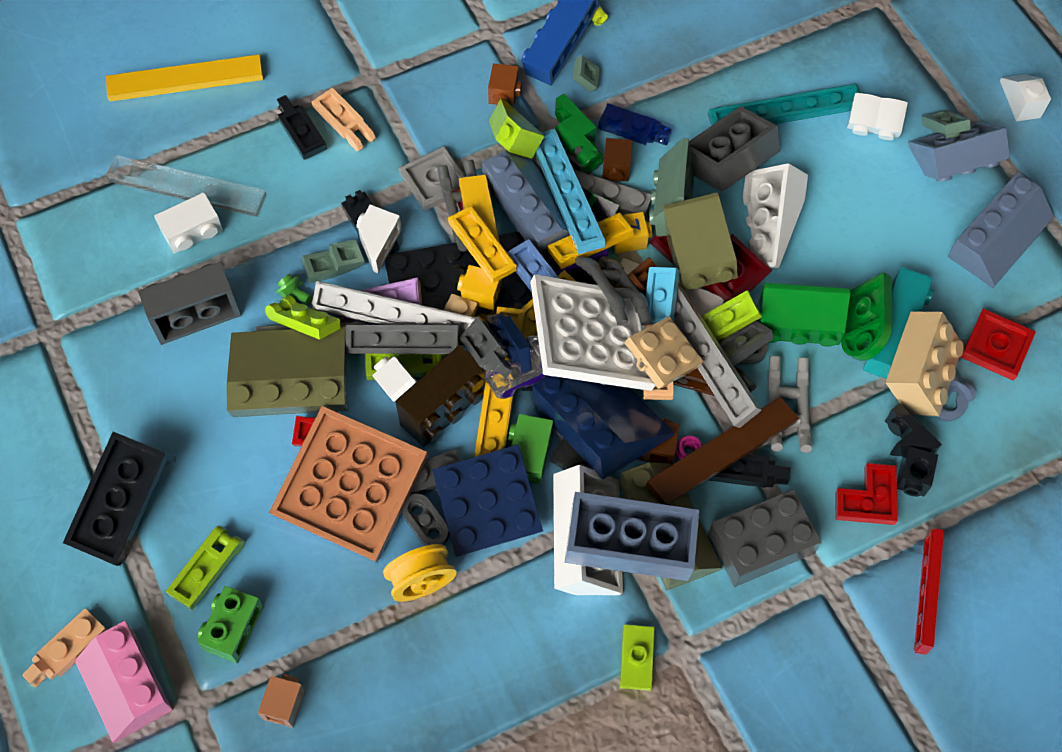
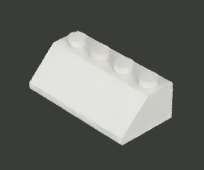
M582 465L553 474L555 589L573 595L623 594L622 571L564 563L574 493L582 492L620 498L619 480L610 476L602 480L594 470Z

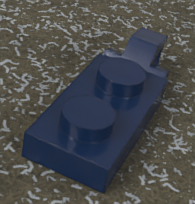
M503 312L492 316L488 315L487 324L507 349L510 363H515L521 373L531 371L530 345L511 317L505 316Z

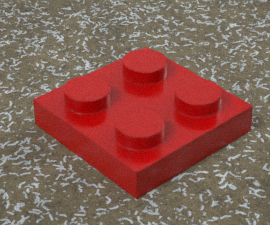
M982 309L961 358L1014 381L1018 376L1036 331L986 309Z

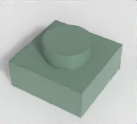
M581 55L575 59L573 80L589 92H592L598 88L600 68Z

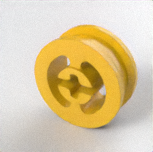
M432 544L416 548L397 557L384 568L383 574L385 579L393 584L394 588L391 591V595L395 601L404 602L424 597L443 588L455 578L457 574L455 567L448 565L446 560L448 555L446 546Z

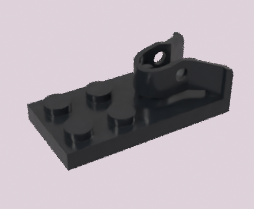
M112 432L63 543L115 566H121L164 467L171 462L175 463L176 457L122 434Z

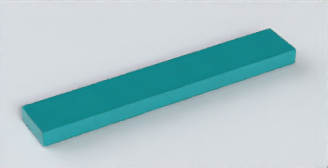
M857 83L712 108L708 111V117L712 126L742 106L773 124L787 123L851 111L855 93H860Z

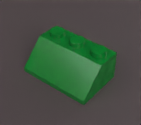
M764 283L757 304L762 317L756 321L772 330L774 339L769 341V343L786 341L797 345L806 343L820 344L825 347L839 345L846 329L850 289Z

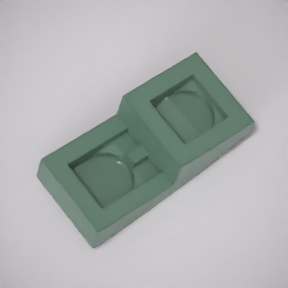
M350 240L330 244L329 251L303 255L302 264L311 284L352 271L364 265V259L357 241Z

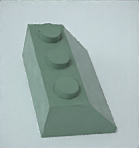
M683 138L659 159L658 170H654V185L657 187L652 189V205L655 207L650 209L649 218L650 225H655L656 236H666L663 206L692 199L694 172L689 138Z

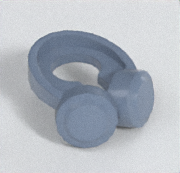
M957 376L951 381L947 392L948 397L951 392H956L957 398L955 402L957 408L954 411H947L942 407L940 416H936L939 420L945 422L955 421L964 414L968 403L976 397L974 387L967 382L960 383V379Z

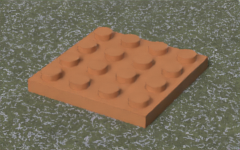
M321 406L269 513L378 563L429 454L420 448Z

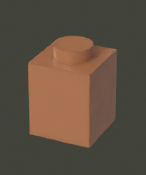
M281 674L280 678L270 676L258 710V714L263 720L293 728L305 694L299 679L286 674Z

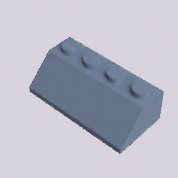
M505 150L482 162V175H486L488 189L524 240L529 239L542 257L549 254L547 245L570 235L548 182L532 159Z
M1017 172L957 239L948 257L994 288L1054 218L1041 187Z

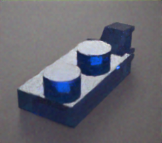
M607 103L598 122L600 130L643 145L657 142L667 146L671 138L672 129L662 125L661 122Z

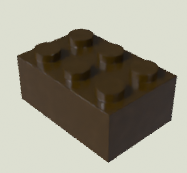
M458 345L395 401L400 426L422 447H425L429 442L437 441L450 423L455 424L464 415V411L471 404L476 405L483 399L485 389L484 369L478 365L471 354L461 345Z

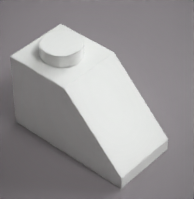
M1027 74L1002 77L1000 83L1016 122L1041 118L1051 100L1043 78Z
M369 205L367 211L359 216L357 228L373 272L379 273L402 230L399 215Z
M386 356L374 366L377 372L372 376L394 402L417 382L414 376L395 356L391 359Z

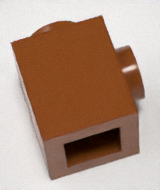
M493 63L488 85V104L497 105L500 98H502L514 107L515 98L520 97L522 82L518 81V66Z

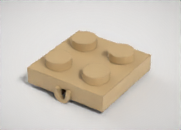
M670 316L630 336L624 342L637 359L636 365L640 371L645 370L658 389L699 368L704 362Z

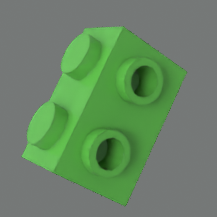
M224 586L221 594L218 593L213 599L211 605L212 613L208 621L203 622L198 631L197 643L203 651L238 664L263 609L259 598Z

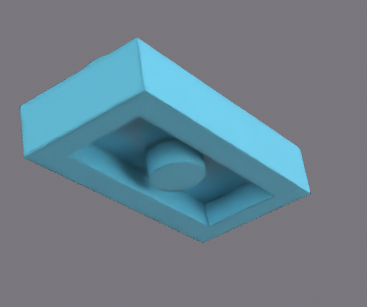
M649 267L646 299L652 322L648 325H653L669 316L674 321L680 270L677 268Z

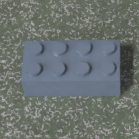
M575 492L571 507L564 563L689 581L695 566L699 510Z

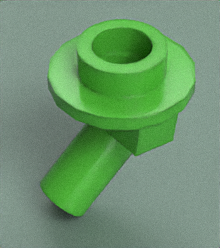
M289 273L277 282L279 288L276 292L283 298L290 295L306 305L312 303L313 296L298 288L303 284L298 274L292 276Z

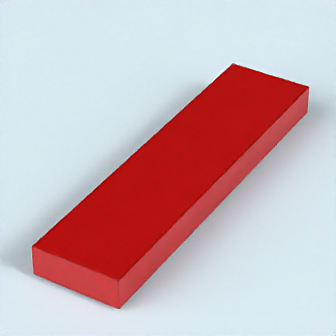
M935 528L924 539L914 651L926 655L934 647L944 538V530Z

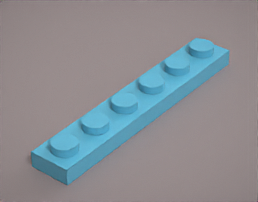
M551 129L541 132L544 138L535 155L578 254L605 247L604 236L556 130Z

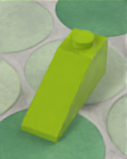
M500 98L489 119L495 139L508 152L532 159L544 135L505 99Z

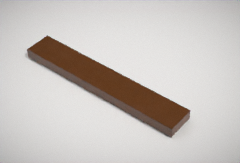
M779 397L761 408L762 411L741 428L733 426L648 480L646 486L660 504L670 505L794 425L799 418L785 401Z

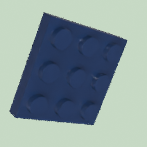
M519 445L432 469L456 557L544 532Z

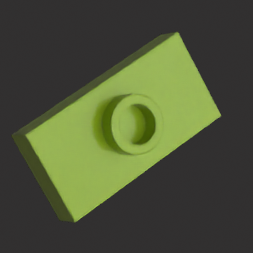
M623 624L620 669L621 689L651 691L654 627Z

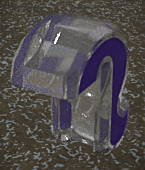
M537 335L528 336L526 339L530 345L531 371L521 373L515 363L511 364L509 359H507L506 361L511 365L513 371L506 379L497 372L493 371L492 374L486 372L484 378L498 399L509 398L514 395L515 390L518 388L529 387L547 376L543 375Z

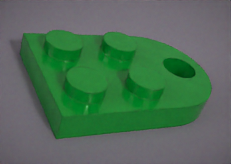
M882 273L850 290L846 329L841 345L847 355L859 361L869 360L879 354L891 336L893 325L892 277L886 273Z

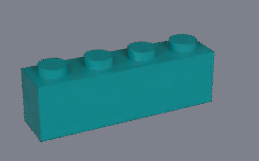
M900 267L892 285L893 325L891 336L879 354L866 360L863 371L887 379L910 312H924L922 311L924 304L929 305L934 292L933 289H930L932 277Z

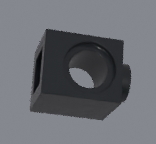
M909 446L901 459L897 489L902 490L909 496L924 497L933 484L938 454ZM911 470L917 471L922 478L915 477Z

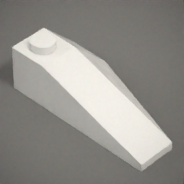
M789 163L753 170L745 176L743 202L748 209L747 226L751 228L750 248L770 269L779 268L806 196L808 174Z

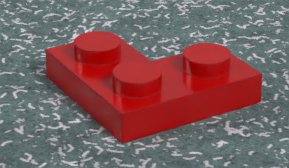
M867 463L864 467L865 490L837 488L835 492V520L895 525L898 522L896 466Z

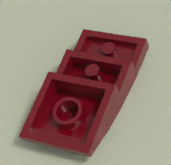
M731 234L730 238L737 260L738 278L703 286L726 302L747 290L750 293L772 272L734 234ZM655 235L651 239L650 244L674 264L667 243V236Z

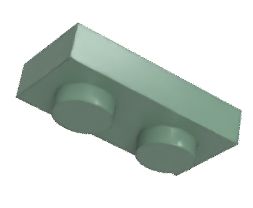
M947 110L922 115L923 126L932 129L933 132H939L948 138L960 136L961 132L971 130L970 119Z

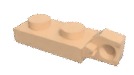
M85 608L37 652L32 659L34 663L22 676L35 688L47 677L51 680L57 675L61 677L76 663L77 657L94 637L103 633L106 629Z

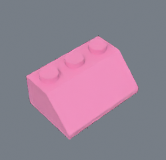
M125 621L95 636L75 660L113 743L173 711L134 630Z

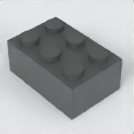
M742 106L689 141L694 176L721 193L780 152L778 126Z
M221 262L204 265L200 269L186 274H178L170 280L150 284L138 291L147 319L161 345L241 316Z
M794 489L712 522L708 533L734 587L814 555L822 543Z

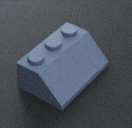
M976 121L970 123L971 130L961 132L960 136L948 138L938 132L908 141V144L925 176L935 178L936 181L940 182L952 179V175L959 173L971 174L976 172V168L982 166L994 167L1000 164L999 161L1009 159L1006 127Z

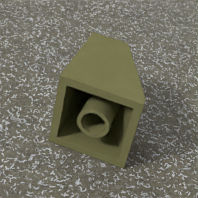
M718 192L663 206L667 243L675 268L680 270L679 280L685 291L738 278L737 260Z

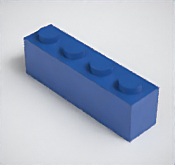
M558 0L556 7L548 12L543 28L537 30L532 46L523 53L521 61L524 73L551 86L599 8V0Z

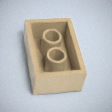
M910 312L885 382L898 402L911 415L940 416L942 407L947 402V392L950 383L955 378V368L958 359L963 354V343L943 312Z

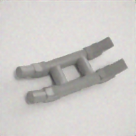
M769 356V403L779 397L797 399L798 414H795L799 419L794 425H798L797 434L801 452L809 453L812 451L808 394L809 358H798L795 388L780 387L781 357ZM782 432L770 439L773 451H781L783 448Z

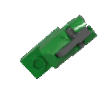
M562 94L556 98L555 116L560 124L555 127V130L571 165L580 172L591 174L602 164L603 159L601 157L604 156L595 145L597 127L565 94Z

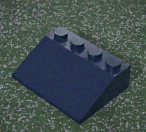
M550 375L532 385L535 408L546 419L553 420V427L602 480L674 436V432L629 387L609 384L603 386L601 383Z

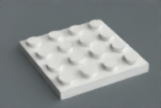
M536 274L533 276L530 282L543 375L648 391L653 390L656 385L645 370L640 371L636 365L637 359L624 343L630 336L646 328L641 325L638 313H636L631 299H623L628 323L618 326L614 313H612L611 307L607 302L608 299L598 285Z

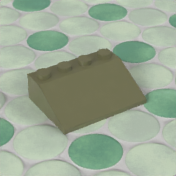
M341 327L340 330L320 340L294 329L231 333L227 373V411L233 417L318 413L321 406L335 412L349 411L346 327Z

